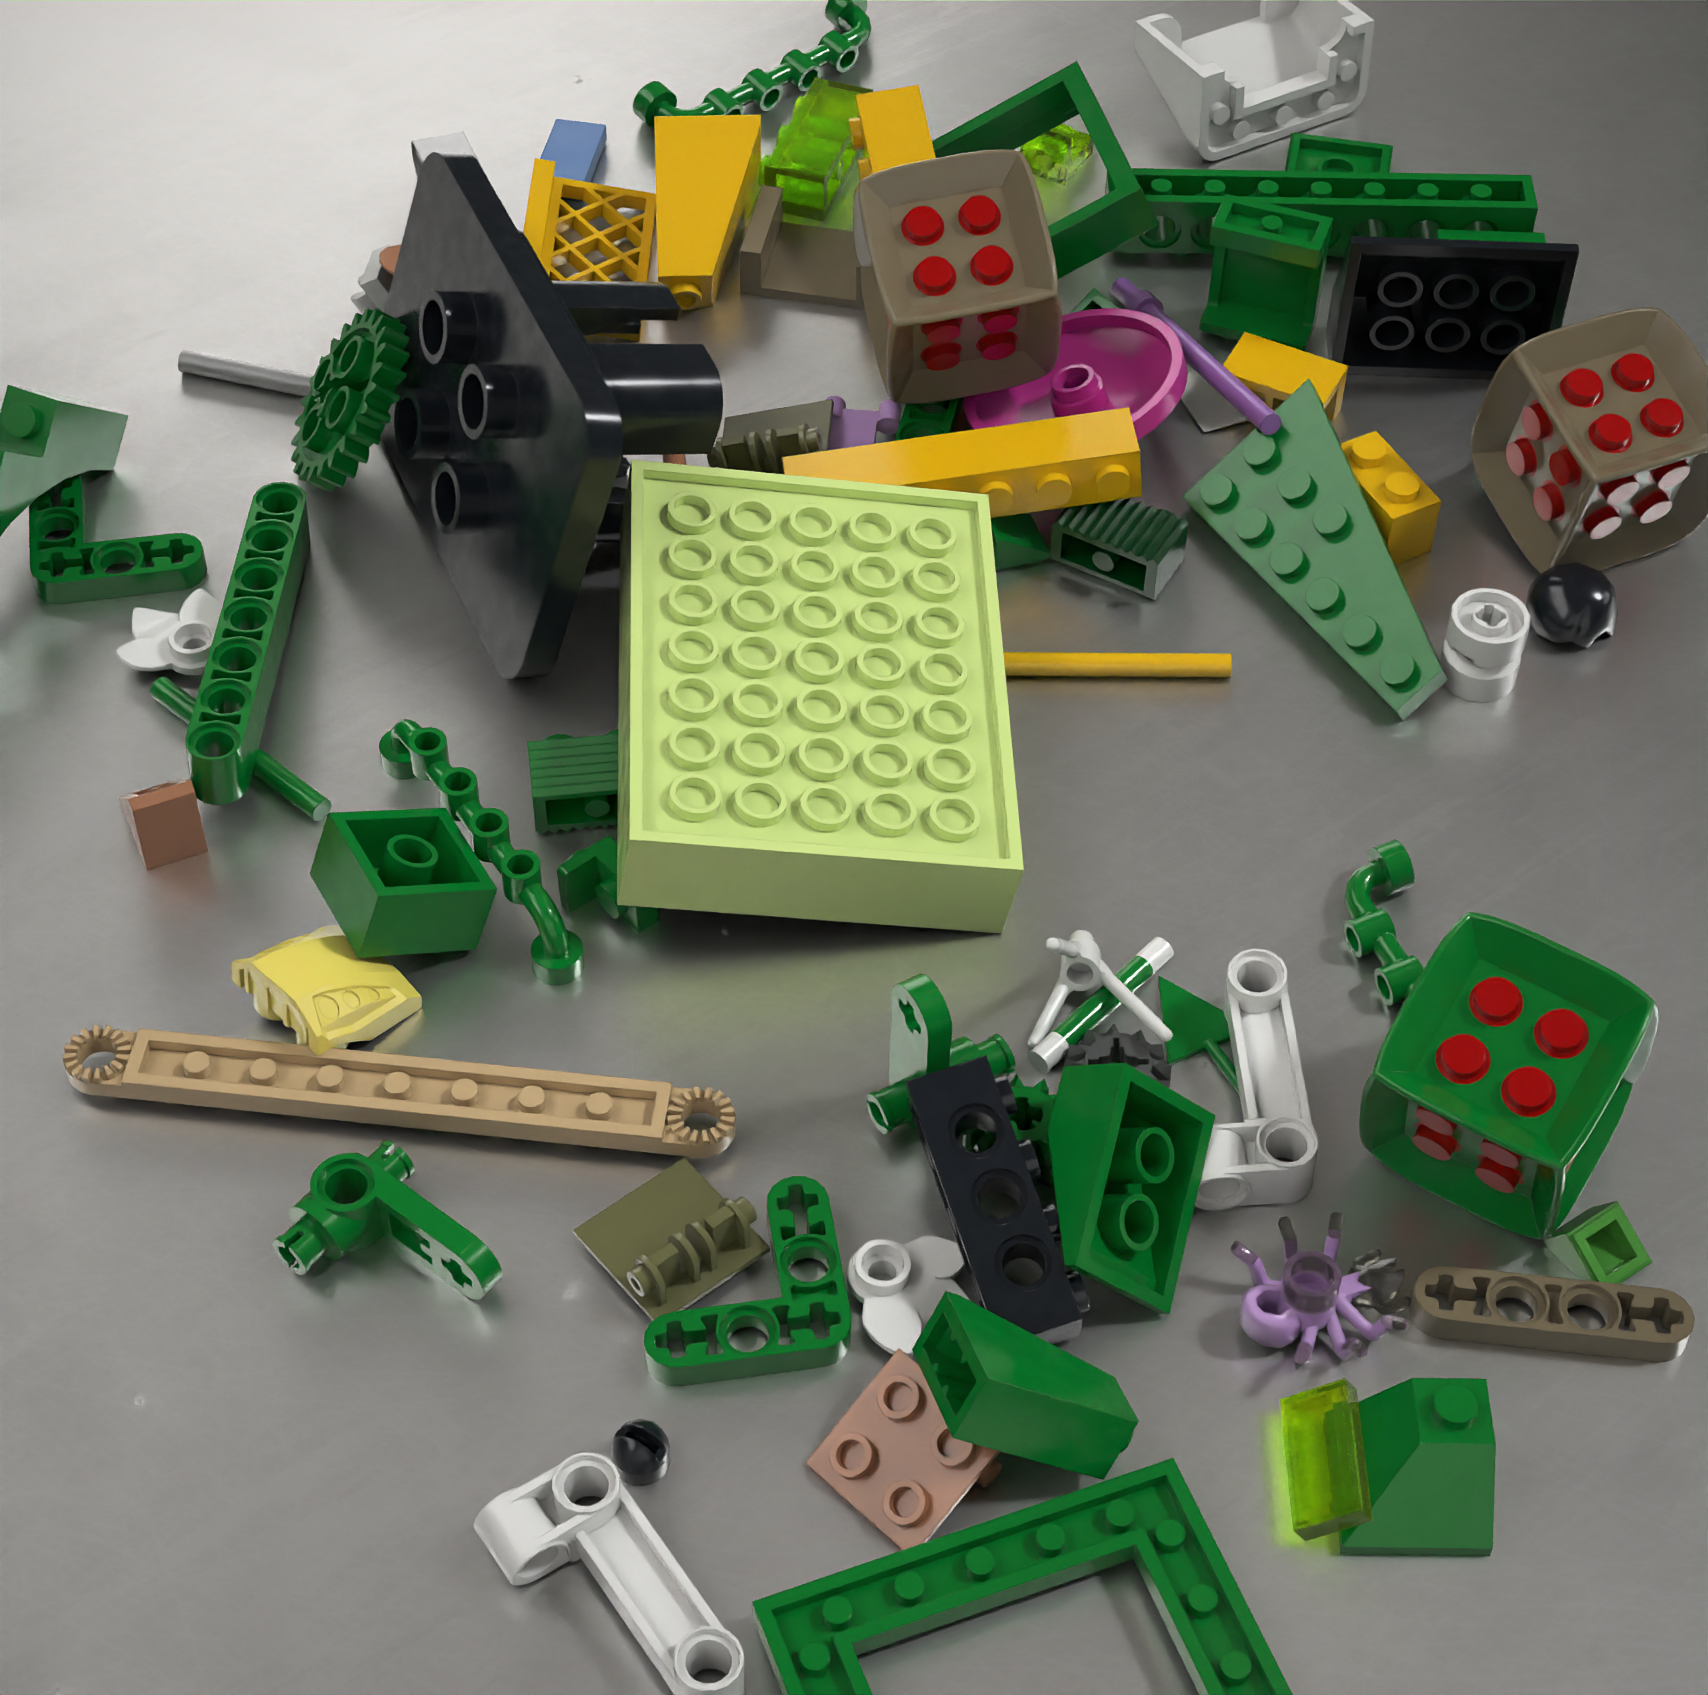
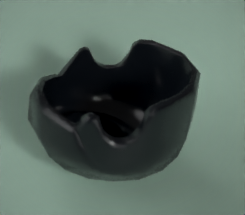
M1578 562L1557 565L1540 574L1528 590L1526 608L1530 614V624L1536 634L1555 643L1573 642L1583 648H1588L1602 633L1605 632L1611 636L1615 632L1618 615L1616 591L1608 578L1599 570Z

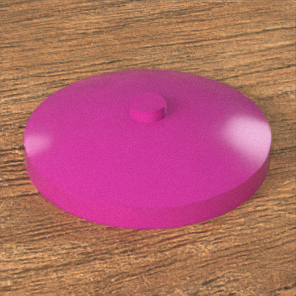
M1118 308L1073 312L1062 315L1058 360L1049 374L1017 387L965 397L964 409L970 429L973 430L1129 407L1138 441L1162 423L1180 401L1187 383V363L1176 333L1169 325L1152 315Z

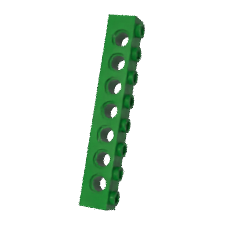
M1132 168L1160 225L1110 252H1121L1124 254H1214L1215 245L1209 244L1211 225L1225 194L1333 218L1327 256L1336 258L1344 257L1351 236L1434 239L1437 229L1533 232L1538 205L1531 175ZM1108 171L1106 174L1105 195L1116 189Z

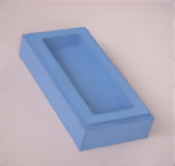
M556 119L540 159L556 162L555 177L591 182L607 140L606 125ZM561 197L562 200L583 202L582 200Z

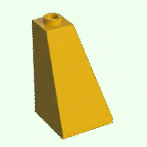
M761 114L654 116L658 282L668 287L681 310L713 306L761 188Z

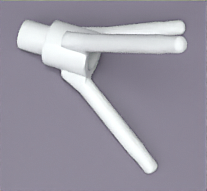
M1085 930L1075 931L1071 934L1069 941L1054 937L1047 940L1046 947L1052 952L1061 955L1060 976L1027 1043L1030 1048L1033 1049L1045 1038L1068 994L1073 990H1089L1096 984L1104 985L1163 1042H1168L1172 1039V1031L1101 960L1100 949L1090 932Z

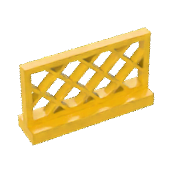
M535 158L523 233L550 279L564 281H611L608 276L622 271L633 282H647L656 209V194L555 177V161ZM561 197L582 200L588 206L575 211ZM623 207L641 210L644 213L627 220L617 209ZM602 217L612 227L599 232L588 222ZM573 228L584 239L570 244L559 234ZM625 237L637 248L623 253L612 243ZM598 250L608 260L594 266L583 255ZM569 262L579 273L565 278L554 268ZM642 325L639 334L597 333L594 335L639 342Z

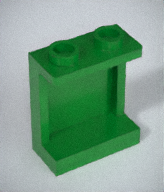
M1225 194L1211 225L1209 244L1215 245L1208 302L1200 319V331L1240 340L1244 332L1305 351L1317 322L1333 218Z

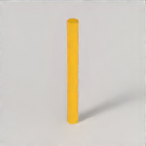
M1003 652L1006 676L1231 677L1232 672L1231 653Z

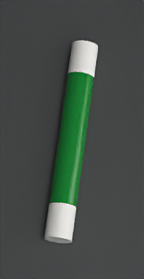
M1155 937L1114 975L1134 993L1173 957V949L1165 939ZM1102 985L1028 1053L1029 1062L1037 1071L1047 1073L1068 1053L1069 1045H1077L1081 1042L1088 1029L1093 1031L1122 1003Z

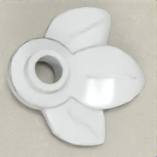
M200 588L188 596L179 614L136 607L132 614V632L135 640L122 645L116 650V654L127 666L136 670L152 672L173 669L186 675L204 674L223 605L211 593Z
M920 1236L904 1245L890 1239L871 1240L854 1253L847 1266L849 1290L857 1300L863 1303V1328L877 1345L892 1355L900 1348L909 1357H912L914 1354L912 1348L945 1291L960 1295L971 1301L953 1280L965 1267L957 1243L943 1237ZM877 1274H886L892 1279L880 1281L871 1277Z

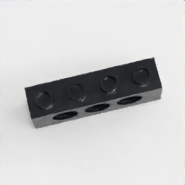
M985 1055L906 1081L907 1104L978 1305L1051 1344L1080 1336L1083 1320L1081 1312L1090 1310L1089 1299L1079 1272L1073 1269L1065 1272L1056 1247L1062 1244L1058 1213L1052 1202L1041 1205L1032 1181L1041 1178L1040 1166L1030 1139L1027 1137L1017 1140L1009 1116L1017 1114L1018 1109L1006 1074L994 1076ZM982 1129L992 1135L995 1143L984 1152L971 1153L961 1148L956 1140L966 1130ZM1005 1193L1015 1199L1019 1208L1013 1215L997 1219L985 1214L980 1207V1203L990 1194ZM1028 1258L1040 1266L1043 1275L1037 1282L1022 1286L1011 1282L1005 1276L1003 1269L1014 1259Z

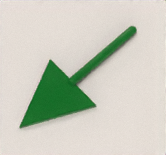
M1158 975L1162 1022L1173 1033L1172 1039L1165 1042L1167 1064L1174 1065L1207 1051L1239 1094L1235 1066L1219 1046L1230 1040L1228 1022L1224 1016V1011Z

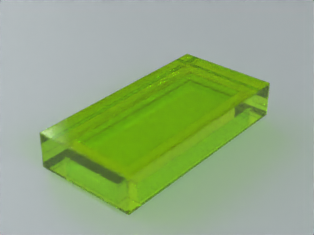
M1343 1378L1280 1399L1293 1531L1303 1540L1308 1541L1373 1521L1357 1389L1347 1379Z

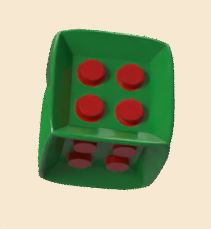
M1467 912L1452 926L1434 951L1386 1034L1373 1072L1367 1079L1362 1092L1359 1118L1361 1142L1385 1166L1428 1192L1498 1227L1533 1239L1548 1240L1571 1211L1622 1118L1633 1083L1642 1073L1651 1052L1659 1020L1657 1005L1648 994L1626 978L1575 951L1514 923L1490 915Z

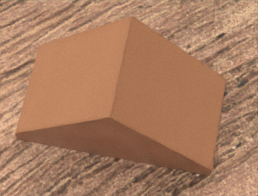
M179 778L119 797L146 871L208 852L197 798L191 780Z

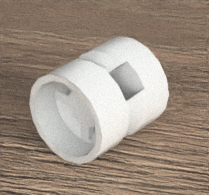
M1479 588L1459 595L1452 604L1440 662L1448 677L1443 686L1453 695L1471 702H1493L1507 696L1515 686L1521 653L1524 650L1530 627V614L1526 606L1517 597L1498 589Z

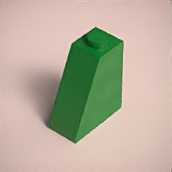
M945 1291L912 1348L938 1408L954 1439L1104 1480L1118 1455L1130 1444L1134 1429L1139 1422L1115 1377L951 1292Z

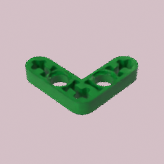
M79 475L64 479L37 497L29 505L30 570L37 596L45 602L69 604L181 591L193 588L206 577L207 565L202 543L195 536L187 533H170L88 543L86 500ZM61 494L63 507H53L54 496ZM53 531H72V534L64 539H45V536ZM183 560V562L174 563V561ZM118 563L134 565L129 571L120 574L105 572L108 567ZM146 563H152L153 567H146ZM92 569L93 574H86V570Z
M791 1176L781 1179L773 1185L767 1195V1229L779 1298L673 1311L660 1315L649 1324L644 1334L645 1364L649 1374L658 1382L668 1386H686L821 1368L837 1363L846 1355L851 1343V1312L830 1201L825 1188L819 1182L806 1176ZM802 1204L804 1212L807 1213V1234L795 1236V1223L793 1213L789 1210L790 1205ZM814 1258L821 1261L828 1271L819 1280L803 1282L793 1277L789 1272V1268L797 1260ZM815 1321L823 1322L826 1331H829V1337L815 1339V1334L810 1329V1323ZM788 1324V1337H790V1344L780 1345V1325ZM743 1327L757 1328L768 1337L766 1344L753 1352H742L735 1349L729 1344L728 1339L734 1331ZM716 1334V1354L708 1355V1341L706 1340V1335ZM682 1340L685 1356L671 1358L668 1342Z

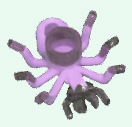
M1338 1212L1330 1214L1324 1253L1311 1250L1298 1252L1297 1235L1290 1218L1287 1216L1279 1218L1278 1227L1284 1242L1285 1261L1282 1281L1270 1280L1266 1276L1261 1259L1239 1241H1234L1230 1248L1235 1256L1248 1265L1254 1285L1245 1292L1242 1298L1239 1321L1244 1333L1258 1345L1282 1348L1292 1343L1299 1336V1333L1303 1332L1294 1358L1296 1363L1300 1365H1305L1310 1361L1317 1331L1324 1327H1327L1335 1353L1341 1360L1348 1359L1353 1354L1358 1358L1367 1356L1368 1348L1357 1337L1345 1339L1336 1310L1366 1339L1374 1342L1378 1341L1391 1329L1405 1331L1409 1325L1406 1318L1391 1315L1410 1307L1411 1299L1408 1296H1403L1391 1302H1385L1393 1299L1399 1293L1406 1273L1404 1269L1386 1272L1396 1266L1397 1258L1378 1261L1382 1253L1379 1249H1373L1354 1259L1353 1266L1348 1274L1342 1276L1340 1267L1336 1263L1344 1217ZM1374 1308L1384 1316L1375 1324H1372L1357 1309L1370 1310Z

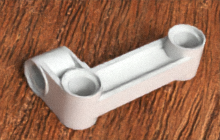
M1253 948L1241 951L1230 961L1224 1001V1016L1228 1022L1244 1121L1240 1123L1213 1124L1195 1202L1196 1207L1204 1210L1219 1211L1231 1209L1235 1206L1263 1204L1287 1205L1298 1202L1307 1196L1313 1184L1318 1137L1311 1119L1287 987V968L1284 961L1275 953L1265 949ZM1275 1158H1288L1293 1160V1162H1282Z
M578 1453L570 1456L561 1464L521 1487L510 1489L498 1495L480 1511L475 1519L474 1529L512 1585L529 1584L568 1561L572 1564L581 1558L674 1695H745L744 1651L739 1640L730 1631L724 1629L623 1486L616 1466L607 1457L597 1453ZM585 1496H596L602 1499L599 1503L591 1506L574 1504L577 1499ZM704 1669H717L726 1674L722 1680L715 1683H701L692 1678L697 1672Z

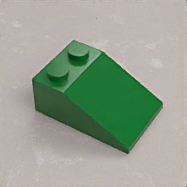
M1125 1062L1064 1066L1047 1133L1065 1266L1158 1314H1170L1216 1115Z

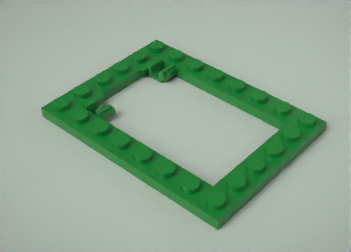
M1174 1458L752 1601V1617L783 1695H873L857 1655L1134 1559L1199 1695H1293Z

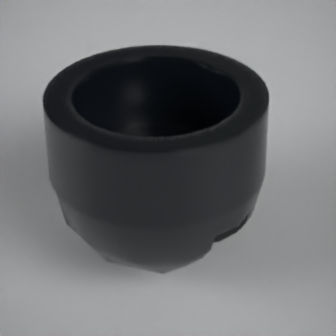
M644 1419L629 1421L615 1433L610 1449L611 1462L616 1466L622 1481L634 1486H646L657 1482L666 1474L670 1466V1444L663 1429L655 1422ZM638 1440L658 1449L655 1455L646 1446L639 1443Z

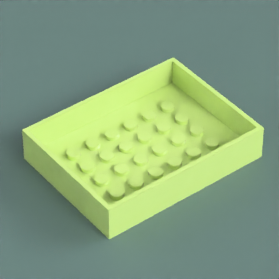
M631 459L620 525L617 905L1002 933L1024 872L989 495Z

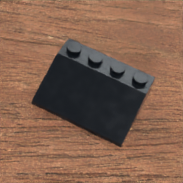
M1351 236L1332 290L1326 326L1328 359L1347 365V374L1492 380L1500 364L1514 349L1530 339L1562 327L1579 256L1578 244Z

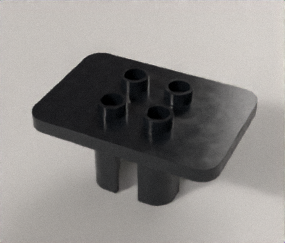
M432 152L425 158L419 172L384 313L399 319L401 324L406 325L404 335L409 337V342L404 351L410 354L400 370L407 373L406 378L397 386L395 392L400 395V399L391 405L389 409L391 421L385 425L380 437L498 672L507 679L545 677L551 673L556 664L594 543L620 542V525L626 488L614 487L613 484L616 476L627 475L630 464L623 455L711 454L722 420V383L718 369L703 344L587 343L584 336L597 333L639 334L642 325L641 320L677 321L681 308L668 287L661 282L551 280L524 233L514 225L477 159L469 153Z

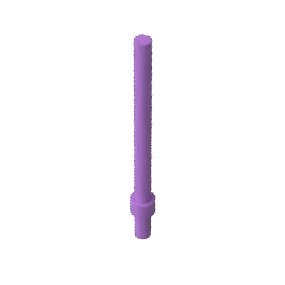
M1119 278L1112 284V295L1125 306V309L1152 315L1169 325L1180 340L1186 363L1263 434L1272 435L1278 431L1281 426V418L1164 313L1162 303L1151 292L1139 290L1127 278Z

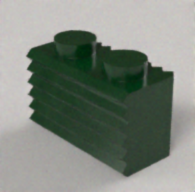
M1133 498L1065 507L1052 524L1050 558L1156 600L1158 593H1161L1163 587L1167 585L1169 578H1172L1179 564L1182 565L1185 557L1189 523L1184 517L1178 519L1174 513L1164 509L1156 510L1153 505L1146 507L1143 501L1136 503Z

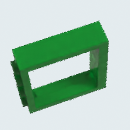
M1077 61L932 141L936 158L983 150H1015L1080 114L1116 189L1048 226L1056 260L1058 279L1160 225Z

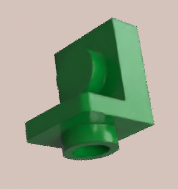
M609 835L588 848L574 852L558 867L557 877L561 905L569 913L597 897L601 906L611 917L618 918L621 916L638 933L659 921L658 908L617 905V843Z

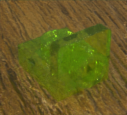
M1060 124L1020 146V152L1025 156L1033 175L1065 185L1093 153V141L1090 135L1074 130L1068 125Z

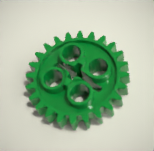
M366 308L363 315L355 314L352 325L347 323L343 325L340 340L332 339L330 354L325 357L321 356L316 372L309 380L311 386L310 394L301 401V404L305 406L304 412L295 421V425L300 427V430L291 441V445L297 447L291 457V461L296 463L293 472L300 475L299 480L322 490L326 489L333 492L335 486L340 488L344 486L347 476L351 478L356 476L359 461L365 464L368 462L370 446L373 444L379 445L381 441L380 436L385 425L391 421L389 409L391 405L400 399V395L395 393L397 386L406 378L407 374L400 370L409 358L410 353L404 351L409 342V337L404 335L406 325L401 324L399 319L378 309L373 311Z

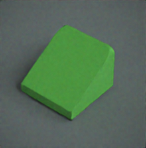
M1618 1201L1594 1206L1555 1230L1548 1240H1544L1553 1255L1578 1280L1621 1284L1652 1263Z

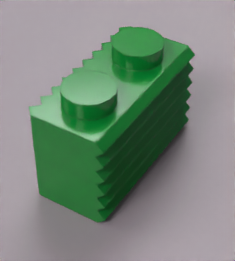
M618 729L612 730L606 735L573 738L566 734H555L541 741L527 742L535 830L538 833L544 834L547 830L556 833L560 829L568 832L572 828L581 831L584 827L593 830L598 825L607 828L610 824L618 828Z

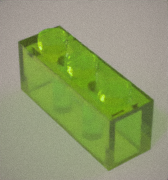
M815 77L805 96L797 98L791 121L788 126H781L776 139V147L771 156L765 155L763 157L758 174L760 186L783 188V213L824 222L862 150L853 151L848 127V119L857 117L856 95L873 92V89Z

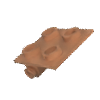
M898 1348L805 1462L902 1550L927 1542L975 1482L985 1488L998 1477L1002 1470V1464L995 1459L1000 1451L952 1438L919 1364L900 1348Z

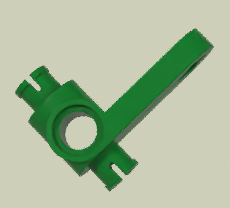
M922 973L900 982L892 988L889 1086L878 1091H872L866 1095L868 1099L866 1100V1105L870 1117L878 1130L883 1134H888L894 1128L908 1123L916 1130L907 1104L906 1081L985 1055L994 1076L1003 1073L1006 1076H1010L1015 1073L1014 1067H1016L1013 1053L1007 1042L999 1034L991 1035L987 1040L976 1045L965 1036L952 1041V1020L947 1004L935 983Z
M389 1140L382 1141L377 1149L368 1157L359 1153H344L323 1161L312 1174L310 1191L289 1210V1216L293 1225L272 1242L275 1252L289 1268L296 1260L298 1261L293 1268L294 1272L299 1275H305L320 1257L330 1261H338L348 1251L365 1249L384 1236L460 1293L471 1299L480 1300L503 1277L498 1260L477 1236L402 1183L415 1173V1168L409 1156L400 1147L390 1155V1152L395 1147L394 1143ZM348 1201H355L353 1203L343 1204Z

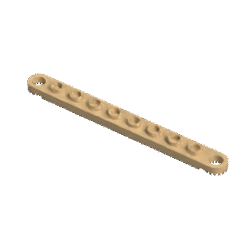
M93 1025V1030L87 1031L84 1028L80 1030L81 1035L76 1036L74 1034L70 1037L71 1043H66L64 1047L65 1053H63L62 1058L71 1085L82 1093L98 1096L696 1158L711 1157L723 1152L732 1143L736 1133L735 1109L731 1104L730 1098H725L724 1093L720 1090L713 1092L712 1088L706 1086L705 1090H700L699 1087H693V1089L672 1087L671 1082L330 1048L317 1056L309 1049V1045L139 1028L138 1032L123 1031L118 1028L113 1030L112 1026L108 1025L105 1026V1029H100L99 1025ZM111 1052L115 1054L116 1061L112 1060L110 1062L111 1067L104 1065L103 1071H100L99 1067H97L95 1072H92L90 1067H87L85 1070L82 1065L84 1060L94 1053ZM707 1113L715 1116L720 1122L716 1124V1129L714 1127L710 1128V1133L702 1130V1134H698V1130L694 1129L693 1133H691L688 1126L685 1128L684 1121L691 1115Z

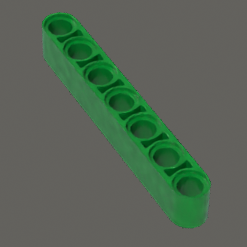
M273 482L258 489L253 496L186 734L185 746L190 780L192 781L196 798L206 804L226 805L241 798L249 787L310 549L306 493L301 487L293 483Z

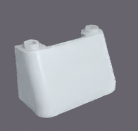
M1261 0L1260 14L1258 16L1183 41L1181 25L1171 15L1161 13L1135 21L1134 47L1136 54L1189 145L1202 158L1215 161L1289 136L1291 133H1298L1344 117L1353 112L1362 102L1367 90L1375 20L1349 0Z

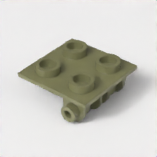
M833 400L725 417L723 436L717 438L711 454H707L709 466L713 468L784 474L782 457L829 450L834 407Z
M685 1157L573 1230L575 1237L652 1321L660 1315L685 1310L770 1252V1246L749 1226L757 1220L756 1212L750 1202L744 1197H739L735 1201L729 1198L724 1199Z

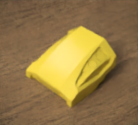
M337 925L322 926L314 932L285 940L251 958L238 959L231 962L232 981L240 988L245 986L247 993H253L256 1011L267 1019L283 1021L287 1028L291 1026L296 1031L297 1044L309 1045V1049L317 1056L330 1048L346 1049L350 1042L372 1040L422 1008L421 995L399 970L383 957L358 958L342 929Z

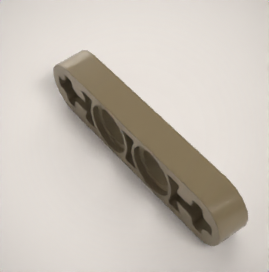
M1447 1265L1433 1266L1424 1270L1417 1277L1409 1304L1410 1317L1417 1328L1429 1336L1440 1339L1651 1362H1667L1679 1357L1687 1346L1695 1322L1692 1308L1686 1300L1675 1292L1662 1288ZM1434 1295H1447L1449 1305L1453 1306L1452 1310L1439 1309L1438 1300L1434 1298ZM1475 1296L1484 1298L1480 1315L1474 1314L1477 1304L1474 1301ZM1513 1297L1520 1299L1533 1310L1534 1317L1526 1322L1508 1320L1497 1310L1496 1302L1503 1298ZM1576 1305L1592 1307L1604 1317L1606 1325L1597 1330L1581 1328L1570 1319L1567 1310ZM1622 1312L1627 1314L1624 1325L1628 1326L1627 1331L1618 1329ZM1648 1318H1661L1663 1328L1669 1330V1333L1662 1334L1656 1332L1654 1322L1649 1321Z

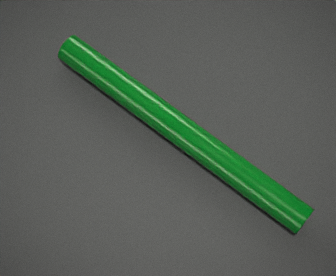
M167 677L158 678L150 688L151 697L189 725L196 699ZM258 748L252 774L314 821L323 820L331 810V801L261 748Z

